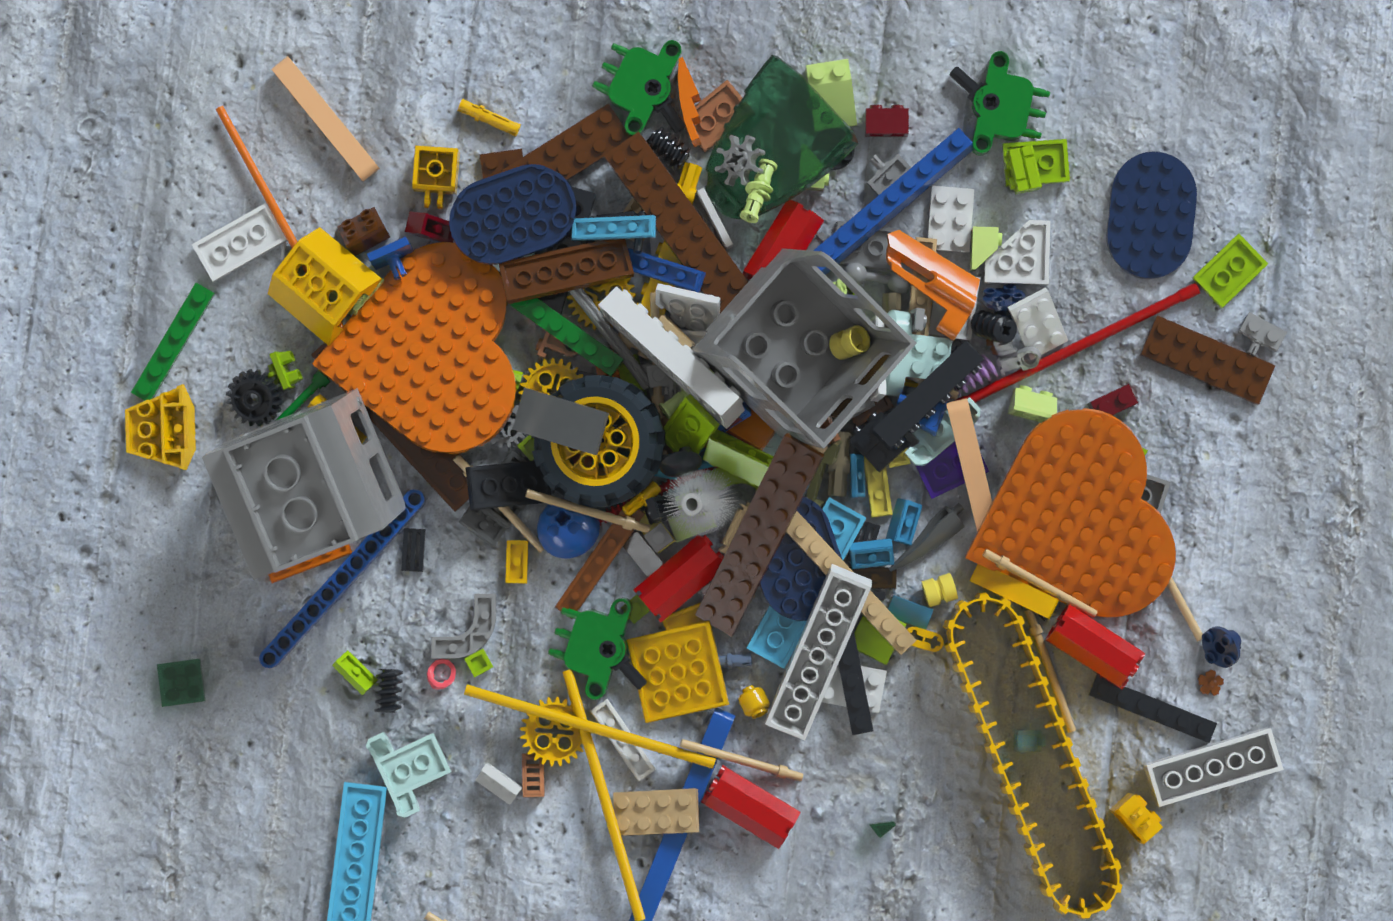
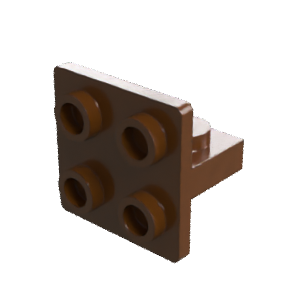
M375 207L365 209L356 217L347 219L337 226L346 247L354 256L390 238Z

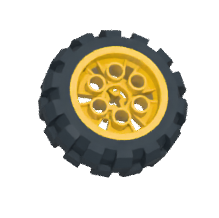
M605 375L585 376L560 386L559 390L552 396L591 408L596 407L598 410L609 413V424L605 427L602 437L604 442L601 443L597 455L580 450L574 451L570 447L532 436L531 438H534V451L532 453L536 467L539 466L544 475V481L553 491L556 490L563 495L564 499L578 505L582 504L592 507L616 505L626 502L628 499L641 493L649 486V482L654 475L658 473L663 449L666 446L665 430H663L660 420L661 415L655 404L646 397L645 392L634 384L617 377ZM622 417L626 423L615 428L613 426L614 423ZM617 431L623 435V440L620 444H616L613 441V434ZM618 448L631 449L628 457L617 452ZM608 452H612L615 455L613 464H608L605 461V455ZM580 453L582 456L575 464L571 457ZM587 455L594 459V464L590 468L584 465V458ZM599 463L603 464L607 475H599Z

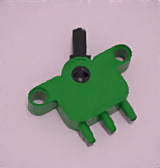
M669 40L665 42L659 55H655L640 47L629 50L613 43L611 49L624 56L619 68L606 62L602 64V68L615 75L610 87L594 81L592 87L608 95L615 107L629 113L625 122L626 133L630 137L637 133L631 132L628 128L631 123L636 122L641 126L639 132L642 135L654 110L657 113H662L676 134L683 131L686 126L671 105L673 100L670 97L671 85L669 81L679 62V58H681L680 44L677 41ZM669 47H675L678 53L675 56H669L666 50ZM649 86L657 87V93L649 92Z
M997 51L992 54L988 62L984 83L980 82L977 84L957 66L949 74L952 79L969 93L967 98L972 101V110L977 117L972 138V152L978 156L986 155L989 152L993 138L1015 141L1021 136L1040 139L1042 135L1041 132L1026 129L1028 116L1045 118L1046 112L1030 108L1032 97L1048 98L1050 91L1033 87L1032 83L1024 77L1007 74L1009 57L1003 51ZM1001 58L1004 61V66L997 67L993 60ZM993 100V106L987 107V101ZM978 140L985 141L987 148L984 150L978 149L976 142Z
M628 598L616 599L611 605L609 614L592 609L579 612L563 607L561 610V614L575 619L572 632L565 629H555L554 633L569 640L565 652L550 648L548 654L554 658L564 660L569 669L589 676L585 692L588 698L592 700L600 699L605 695L613 670L617 671L619 669L638 690L647 683V680L629 662L631 657L627 653L628 644L624 635L633 605ZM619 602H624L627 605L626 613H620L617 610ZM606 645H613V648L611 649L613 653H607L605 651V649L607 648ZM592 684H598L601 687L599 695L592 693Z

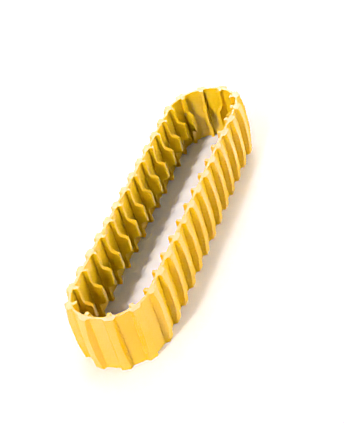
M986 592L977 593L975 599L968 602L959 600L954 605L955 611L950 619L944 620L943 628L947 630V643L944 644L946 652L952 653L955 661L952 664L954 672H959L963 681L960 684L962 692H967L971 701L968 704L970 712L976 714L978 719L976 724L977 731L984 734L986 740L984 744L986 753H991L994 760L992 769L994 773L1000 775L1002 780L1000 784L1001 792L1007 794L1010 800L1008 809L1017 818L1016 830L1018 834L1023 835L1026 843L1023 847L1026 854L1031 855L1034 861L1031 868L1033 873L1041 879L1042 883L1039 885L1041 893L1054 901L1053 907L1059 913L1067 914L1071 912L1080 919H1089L1091 914L1101 910L1106 912L1112 907L1110 903L1116 894L1121 893L1122 884L1119 883L1120 861L1113 857L1111 852L1113 848L1112 841L1105 836L1103 831L1105 828L1104 821L1097 816L1095 811L1097 803L1095 798L1090 797L1087 788L1089 783L1087 778L1081 776L1079 771L1081 766L1078 757H1074L1070 747L1073 746L1071 738L1065 735L1062 728L1065 725L1063 717L1058 716L1054 708L1057 702L1055 697L1049 695L1046 687L1049 682L1047 677L1042 676L1038 666L1041 662L1038 656H1034L1030 647L1033 644L1030 636H1026L1022 627L1025 623L1023 616L1016 614L1010 607L1011 602L1005 597L997 600L990 598ZM978 601L980 612H985L986 601L998 605L994 613L996 617L999 616L1002 610H1005L1012 619V621L1003 624V626L1014 625L1020 640L1011 644V646L1014 648L1022 645L1028 660L1019 664V666L1023 668L1030 665L1035 677V681L1028 684L1027 687L1031 688L1038 685L1043 701L1036 704L1035 707H1047L1051 721L1044 724L1043 727L1046 729L1054 726L1059 741L1051 745V747L1055 749L1062 746L1067 761L1059 765V768H1071L1075 781L1067 785V788H1079L1083 801L1079 802L1080 804L1076 805L1075 808L1079 810L1086 807L1091 821L1087 822L1088 824L1084 825L1083 828L1085 830L1094 828L1099 841L1095 842L1096 844L1091 846V849L1097 850L1102 848L1107 859L1106 862H1103V865L1099 866V869L1101 871L1110 869V882L1100 880V884L1106 885L1108 888L1101 898L1097 893L1093 892L1092 895L1097 902L1085 907L1084 899L1079 898L1077 908L1068 907L1069 904L1067 903L1071 897L1068 894H1065L1063 899H1059V901L1055 898L1053 892L1060 888L1061 884L1058 882L1050 885L1045 875V872L1049 871L1048 869L1053 867V864L1051 862L1044 865L1041 864L1037 851L1044 847L1045 844L1043 842L1033 844L1028 832L1037 826V823H1025L1021 810L1029 806V803L1027 801L1021 804L1017 803L1012 790L1020 786L1021 783L1019 781L1012 784L1009 783L1004 770L1008 769L1013 763L1012 761L1004 764L1001 763L996 750L1000 746L1005 745V742L993 743L988 729L996 725L997 722L985 723L980 708L988 705L989 702L978 703L972 688L981 684V681L969 682L964 668L973 664V661L970 660L962 663L956 647L965 644V641L962 640L954 643L953 628L964 630V626L954 623L960 612H964L968 618L972 617L967 606Z

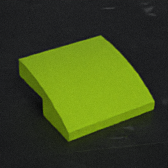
M862 616L854 631L858 652L887 665L894 648ZM899 621L904 627H906L905 623Z

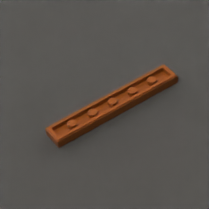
M638 509L629 517L635 518V521L640 522L645 513ZM623 510L618 514L621 517L627 516ZM611 524L556 604V609L561 611L564 607L579 611L634 529L627 530L622 528L621 525Z

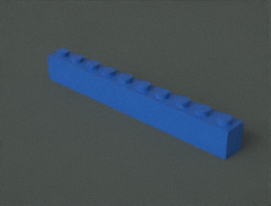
M960 128L955 130L813 251H822L829 255L837 264L841 263L973 151V142ZM818 267L825 275L831 271L827 267Z

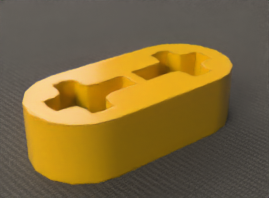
M918 627L907 628L910 633L915 630L916 635L922 637V641L916 640L911 646L930 652H937L942 649L944 640L940 634ZM936 636L940 644L932 649L930 648L931 644L924 641L925 638L933 639Z

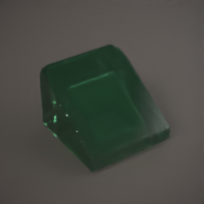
M891 820L869 823L877 836L881 838L895 827L896 823Z

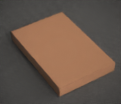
M728 80L695 105L701 119V123L694 125L702 143L699 147L706 153L754 114V111Z

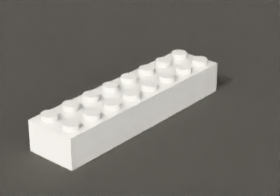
M616 286L598 304L604 318L687 394H691L708 413L727 429L745 411L742 405L743 400L740 398L741 394L733 386L729 388L724 383L725 379L717 372L713 374L709 370L710 366L702 358L698 360L688 345L682 346L678 342L679 338L672 331H665L664 325L658 318L654 317L652 319L647 314L648 310L641 303L635 304L632 300L633 297L625 289L621 291Z
M831 564L766 715L765 725L802 740L806 739L872 587L871 579Z

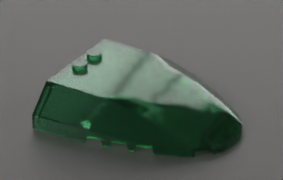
M775 55L769 57L744 90L746 94L740 103L734 106V113L729 122L724 124L723 128L725 130L720 140L716 141L707 162L706 193L713 206L720 213L733 219H741L740 213L745 208L746 199L749 194L745 190L746 186L741 184L740 177L736 179L734 186L725 184V180L728 178V171L726 170L724 173L715 171L716 166H721L724 163V155L717 153V148L728 151L731 147L730 135L739 137L740 145L743 144L746 135L755 138L752 144V151L757 148L765 151V155H761L756 159L755 163L758 168L761 159L772 160L778 166L771 177L770 186L773 188V192L769 194L771 199L768 202H763L758 216L779 207L811 187L828 174L859 144L854 131L798 71ZM754 171L750 172V174H749V181H750V182L754 180L755 175L757 174V172H754Z

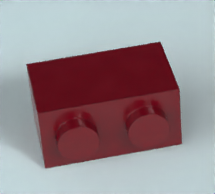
M870 105V108H866L865 137H908L909 108H904V105H891V108H882V105Z
M1127 384L1087 403L1089 409L1103 411L1113 416L1136 405L1138 401L1130 385Z

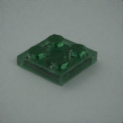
M201 659L157 664L162 707L206 701Z

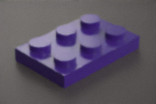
M955 441L924 466L915 465L931 499L965 484ZM982 457V461H983V465H984V469H985V474H986V473H988V472H990V471H989V469H988V467H987V465H986V463H985V461H984V459H983V457Z

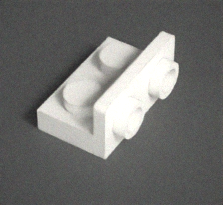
M489 763L485 764L476 778L478 783L508 804L513 802L522 789V786Z

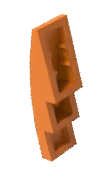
M681 57L678 64L680 104L694 147H697L702 143L694 125L701 123V119L694 103L701 101V98L683 57Z

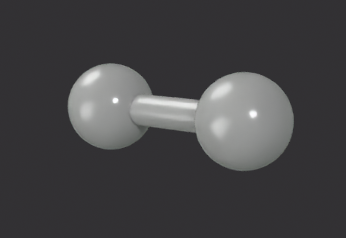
M857 262L850 263L844 268V271L859 286L865 280L888 284L892 292L901 294L907 292L911 287L910 283L895 272H892L889 276L870 273L866 271L862 264Z

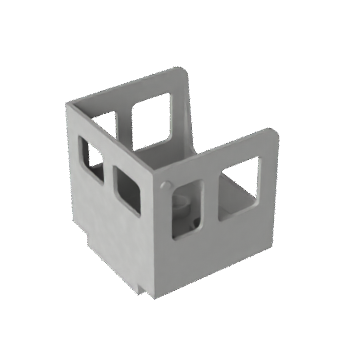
M782 249L766 268L761 267L709 325L705 330L707 334L693 348V352L699 359L702 358L714 373H719L725 379L724 383L729 388L733 386L741 394L740 398L781 438L788 433L807 445L824 449L917 343L829 255L822 251ZM818 267L829 268L855 295L843 293ZM860 309L872 311L888 328L876 326ZM859 325L863 327L870 337L869 349L864 353L853 355V357L845 360L837 359L830 350L829 340L831 336L853 326ZM891 355L865 385L858 384L882 356ZM846 398L852 399L826 429L820 428Z
M358 388L236 436L202 456L253 580L273 572H279L383 530L405 510L404 498ZM357 411L368 436V441L364 444L361 443L351 420V414ZM374 455L379 462L391 491V497L387 501L383 497L369 459Z

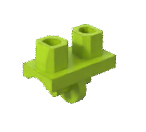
M284 351L269 354L273 364L267 365L270 372L268 373V378L275 377L274 384H281L283 390L296 388L295 384L303 380L299 369L293 371L288 369L287 365L295 361L293 352Z

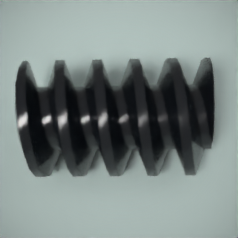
M660 127L651 134L646 142L651 144L650 147L653 151L657 149V157L664 154V162L671 159L670 167L678 164L676 169L678 172L690 157L691 148L688 147L682 150L684 143L681 142L676 145L677 137L669 140L670 132L663 135L664 127Z
M978 310L971 319L972 332L978 337L1007 344L1014 339L1017 332L1016 322L1000 314Z
M378 669L382 673L377 674L376 678L382 681L375 683V686L381 688V690L375 692V695L380 696L381 699L375 700V704L381 707L374 709V712L397 713L395 711L401 709L402 706L396 704V702L402 700V697L396 695V693L402 692V688L396 685L403 683V680L397 678V676L402 675L403 671L398 669Z

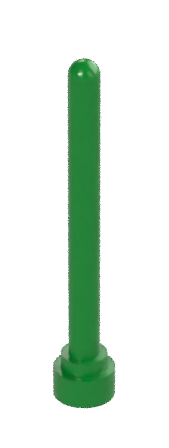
M318 370L313 375L312 383L276 420L294 414L318 388L326 387L331 382L328 377Z

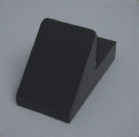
M657 496L646 499L647 506L643 507L650 525L669 520L672 516L674 517L672 513L679 509H673L679 507H671L674 505L665 503L675 502V499L669 501L675 496Z

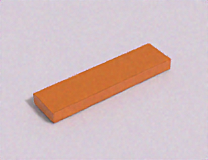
M350 544L279 572L270 573L268 575L271 583L352 554Z

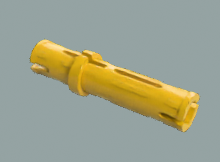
M465 99L461 100L457 110L475 118L474 120L477 122L487 123L515 137L521 127V124L485 109L483 105L478 106Z

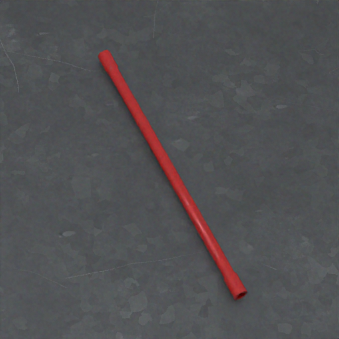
M1194 282L1178 290L1176 293L1040 359L1039 364L1034 368L1024 371L1021 368L954 401L970 397L976 403L1180 302H1185L1199 295L1200 290Z

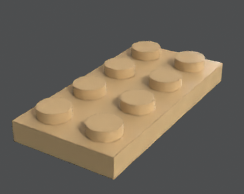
M696 788L613 793V810L621 836L699 832L698 789Z

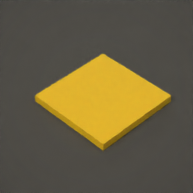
M709 621L626 639L632 665L647 680V683L638 690L645 723L729 705L713 630Z

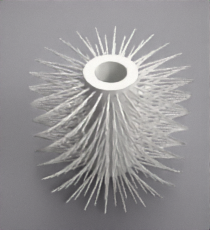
M705 469L699 471V474L698 472L694 473L692 480L689 476L683 477V480L686 481L684 484L676 480L678 482L676 484L680 488L676 489L678 494L673 492L672 495L676 497L671 498L669 501L674 499L677 501L665 503L673 504L674 506L671 507L682 506L673 509H680L674 513L676 517L680 515V518L682 514L686 515L682 521L685 524H689L691 528L689 532L691 531L692 533L694 530L696 536L702 533L703 527L705 531L706 526L707 529L709 527V530H711L706 534L716 531H712V529L720 527L716 522L722 521L721 517L727 520L723 513L724 511L727 512V510L729 513V509L723 508L727 506V503L721 502L739 501L726 500L734 497L719 499L731 495L720 496L731 490L725 492L723 489L722 491L721 489L717 490L716 488H719L721 485L720 479L715 484V478L713 476L712 478L710 477L712 472L711 474L709 472L707 475Z

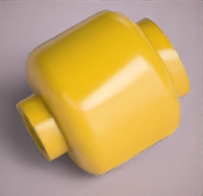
M750 685L742 690L743 693L739 696L738 701L746 716L756 719L768 712L767 709L770 706V702L763 688H754V685Z

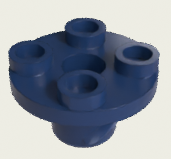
M1006 284L1003 288L985 289L983 304L987 308L993 309L994 312L992 313L1006 316L1012 320L1008 307L1026 298L1024 292L1016 289V285Z
M1220 626L1212 627L1202 634V646L1206 661L1222 668H1228L1236 664L1240 658L1242 642L1240 635L1234 630H1227Z

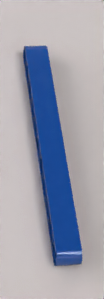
M413 489L404 495L405 512L407 515L403 521H398L395 518L388 524L392 528L391 535L383 537L381 530L368 535L268 644L259 656V661L263 667H277L421 510L426 502L425 495L421 491ZM415 493L421 496V501L418 505L410 503V497ZM370 541L377 543V550L374 553L367 551L366 547ZM355 557H360L363 561V565L359 569H355L352 566V561ZM341 573L348 575V582L344 585L338 582V576ZM330 588L334 596L330 601H327L323 597V592ZM315 604L319 608V613L317 616L312 617L309 614V608ZM299 620L305 625L304 630L300 633L294 629V624ZM284 636L290 640V645L286 649L280 646V639ZM269 652L275 655V662L271 665L265 661V656Z
M715 708L701 744L722 750L736 715ZM718 758L715 760L713 769L695 763L691 766L683 789H698V806ZM688 833L663 835L639 894L645 919L641 921L653 920ZM633 913L631 914L629 921H635Z

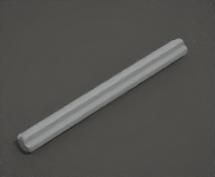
M583 288L569 291L614 352L624 359V365L642 389H648L647 373Z

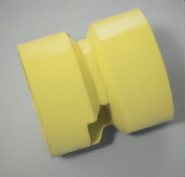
M859 325L853 326L831 336L829 340L830 350L837 359L845 360L853 357V355L866 352L870 347V337L863 327Z
M950 573L938 576L937 580L931 578L921 581L929 608L940 605L941 600L950 602L958 599L956 587Z

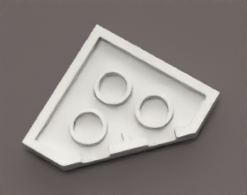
M1029 220L984 262V283L1049 285L1050 221Z
M657 285L655 304L659 308H665L671 313L670 318L681 328L686 327L689 331H705L720 314V297L676 288L670 285Z

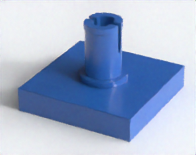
M404 237L367 253V256L375 270L389 265L394 279L397 280L400 279L397 268L402 277L407 275L400 259L414 251L407 237Z

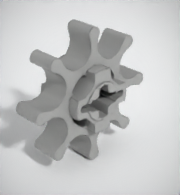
M730 135V149L726 151L717 148V153L724 155V163L721 166H716L715 171L720 173L728 171V178L725 180L726 185L734 186L736 179L740 177L741 184L746 186L750 182V172L763 173V169L758 168L755 162L757 157L765 155V151L759 148L752 151V144L755 141V138L746 135L743 144L740 145L739 137Z

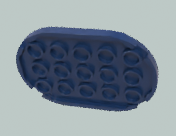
M1154 151L1138 154L1123 164L1113 180L1106 232L1107 247L1111 257H1113L1120 268L1134 277L1142 279L1164 277L1181 266L1190 252L1194 230L1197 187L1192 173L1178 158L1167 153Z
M529 164L519 166L476 181L459 193L453 203L449 216L451 235L460 251L476 262L497 265L552 247L568 234L576 215L575 196L571 186L560 173L543 165Z
M803 497L797 509L798 513L842 559L825 512L817 503ZM785 533L760 583V588L767 603L777 613L792 620L807 621L826 575L796 542Z

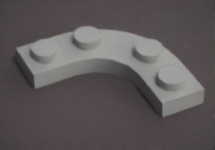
M474 594L473 624L467 632L460 636L431 637V659L461 658L481 649L487 643L495 628L496 594Z

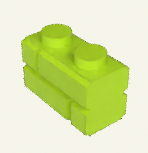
M1033 145L1008 150L1003 160L1005 168L1010 169L1011 177L1008 178L1010 190H1014L1015 195L1041 189L1042 184Z

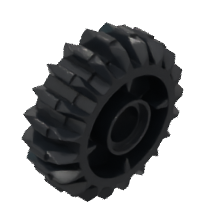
M252 369L247 370L246 373L242 371L239 373V377L235 376L232 379L233 383L231 382L228 385L230 390L226 392V395L230 399L226 403L232 404L229 412L235 410L237 413L234 418L242 417L241 424H244L247 420L249 426H253L255 423L257 426H262L263 422L269 424L271 419L274 420L277 417L276 413L281 412L282 408L279 405H282L284 400L279 397L284 392L277 390L281 384L275 385L273 383L275 377L269 379L268 372L261 375L260 369H257L255 372ZM251 394L257 395L259 401L255 402Z

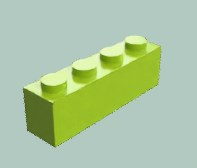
M716 430L708 441L703 460L709 462L712 466L728 471L731 475L746 480L752 485L759 486L774 456L722 431Z

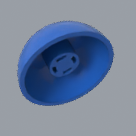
M550 504L543 509L537 522V535L542 547L549 554L563 559L575 558L586 553L595 544L600 532V521L598 518Z

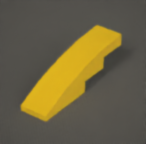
M977 564L969 580L1049 620L1059 601L998 570L992 571Z

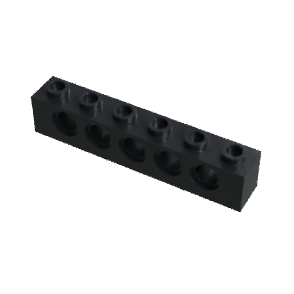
M571 186L576 206L581 208V213L575 216V218H590L596 194ZM565 236L553 246L552 251L558 250L560 247L569 248L582 245L583 241L571 240L572 236ZM568 291L558 293L554 298L544 296L538 299L562 315Z

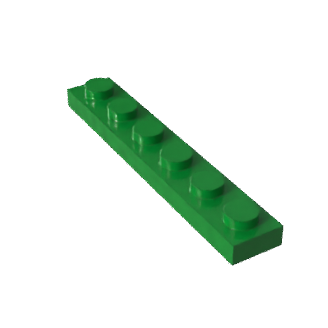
M198 283L194 284L132 389V394L144 401L155 397L213 299L214 292Z
M538 298L509 304L611 377H613L624 361L623 358Z

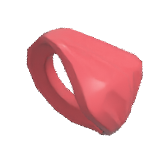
M438 659L430 665L427 671V680L433 689H445L454 682L456 674L454 664L447 659ZM439 664H446L451 669L450 677L443 683L437 682L434 679L433 672Z

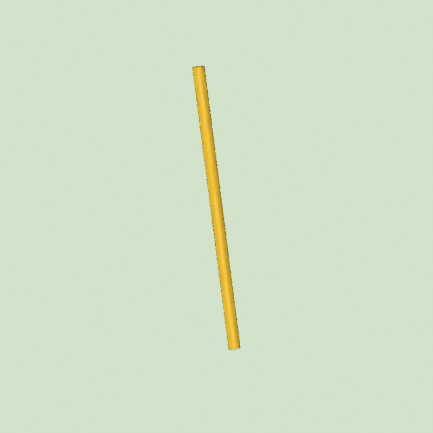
M573 670L563 671L562 674L575 717L587 720ZM579 729L634 920L641 921L645 919V915L591 732Z
M468 684L465 688L464 695L708 768L713 769L716 758Z

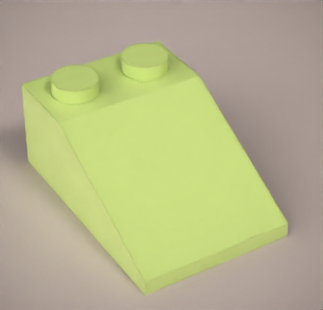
M848 59L806 65L805 73L815 132L829 128L838 129L857 126Z
M1023 385L1013 389L1007 414L1042 423L1057 413V398L1052 397L1053 393L1047 391H1040V394L1031 392L1032 388Z

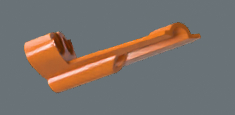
M897 230L888 233L886 260L890 270L947 310L936 330L954 341L972 313L976 303V293L980 279L904 232ZM901 263L926 277L930 282L925 283L901 267Z

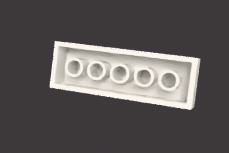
M1267 727L1143 764L1155 805L1158 807L1284 770L1272 730Z

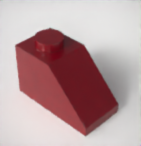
M409 212L405 232L438 242L453 243L449 221L427 213Z

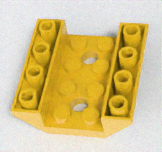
M319 227L298 240L272 274L268 295L330 346L343 330L338 326L363 293L368 296L371 295L382 278ZM305 265L307 267L306 274L299 276V267ZM332 291H336L338 294V298L334 302L329 301V294Z

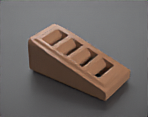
M522 753L523 797L545 796L542 758L539 757L537 759L539 764H527V760L534 759V753L529 755ZM539 768V772L527 773V769ZM527 777H540V781L527 782ZM528 786H540V790H528Z

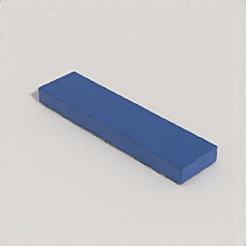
M628 248L632 268L635 273L700 293L705 272L643 252L636 254L633 252V249Z

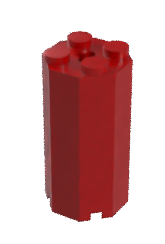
M788 198L742 272L747 281H750L761 267L766 268L782 249L807 250L824 220L810 209L806 210L803 208L802 204Z
M697 535L633 589L635 593L639 591L642 593L639 595V598L655 616L660 614L661 617L658 620L661 623L714 578L724 556L720 551L715 553L712 550L713 543L706 535L703 537Z
M1070 604L1061 612L1057 622L1052 626L1045 641L1121 690L1126 686L1129 680L1128 677L1135 675L1139 668L1136 664H1139L1145 656L1143 651Z
M722 765L716 775L719 779L714 777L708 787V790L711 792L707 791L701 803L779 849L801 812Z

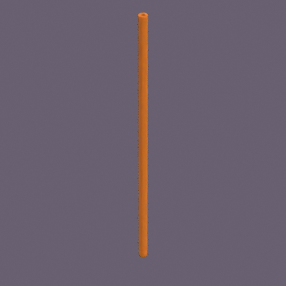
M223 106L218 107L216 112L288 243L293 248L298 242L225 108ZM302 265V268L306 273L307 267L305 265ZM341 321V323L338 325V326L341 327V328H343V326H344L343 323H342V321Z

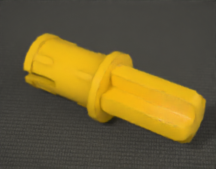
M652 481L641 493L623 506V512L627 516H631L642 506H647L646 499L655 497L661 492L658 484Z

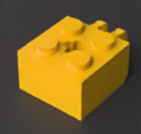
M415 145L412 189L414 192H425L424 208H429L431 205V193H438V209L443 208L444 194L457 195L460 158L458 148ZM435 166H439L441 171L434 175L431 170H434Z
M1128 792L1109 810L1137 842L1145 844L1163 828L1160 824L1162 819L1154 811H1148L1145 807L1147 802L1140 795Z

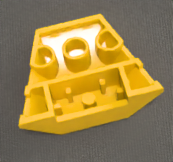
M184 384L177 386V388L171 391L163 392L153 399L145 400L125 409L127 453L187 470L196 451L195 407Z

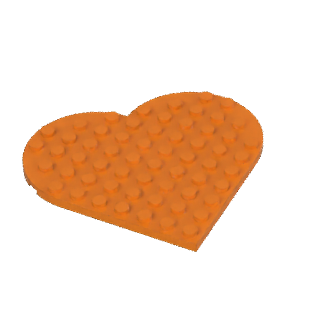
M440 242L413 250L414 252L400 259L407 275L402 277L397 268L400 279L395 280L390 270L384 277L382 285L358 310V313L352 315L343 326L339 336L330 346L327 345L312 365L346 392L358 388L364 405L417 446L435 453L459 454L478 446H483L503 429L514 408L516 380L507 356L494 342L504 325L508 306L499 271L493 265L482 264L468 258L455 243Z
M1083 408V410L1058 412L1042 423H1039L1028 434L979 527L965 558L992 571L998 570L1054 597L1012 572L996 567L994 562L982 556L985 549H988L999 556L1003 555L1009 558L1011 563L1098 611L1096 616L1120 617L1140 611L1161 595L1172 577L1176 561V550L1169 525L1159 511L1141 499L1146 486L1147 465L1144 451L1137 437L1125 423L1111 414L1095 409Z

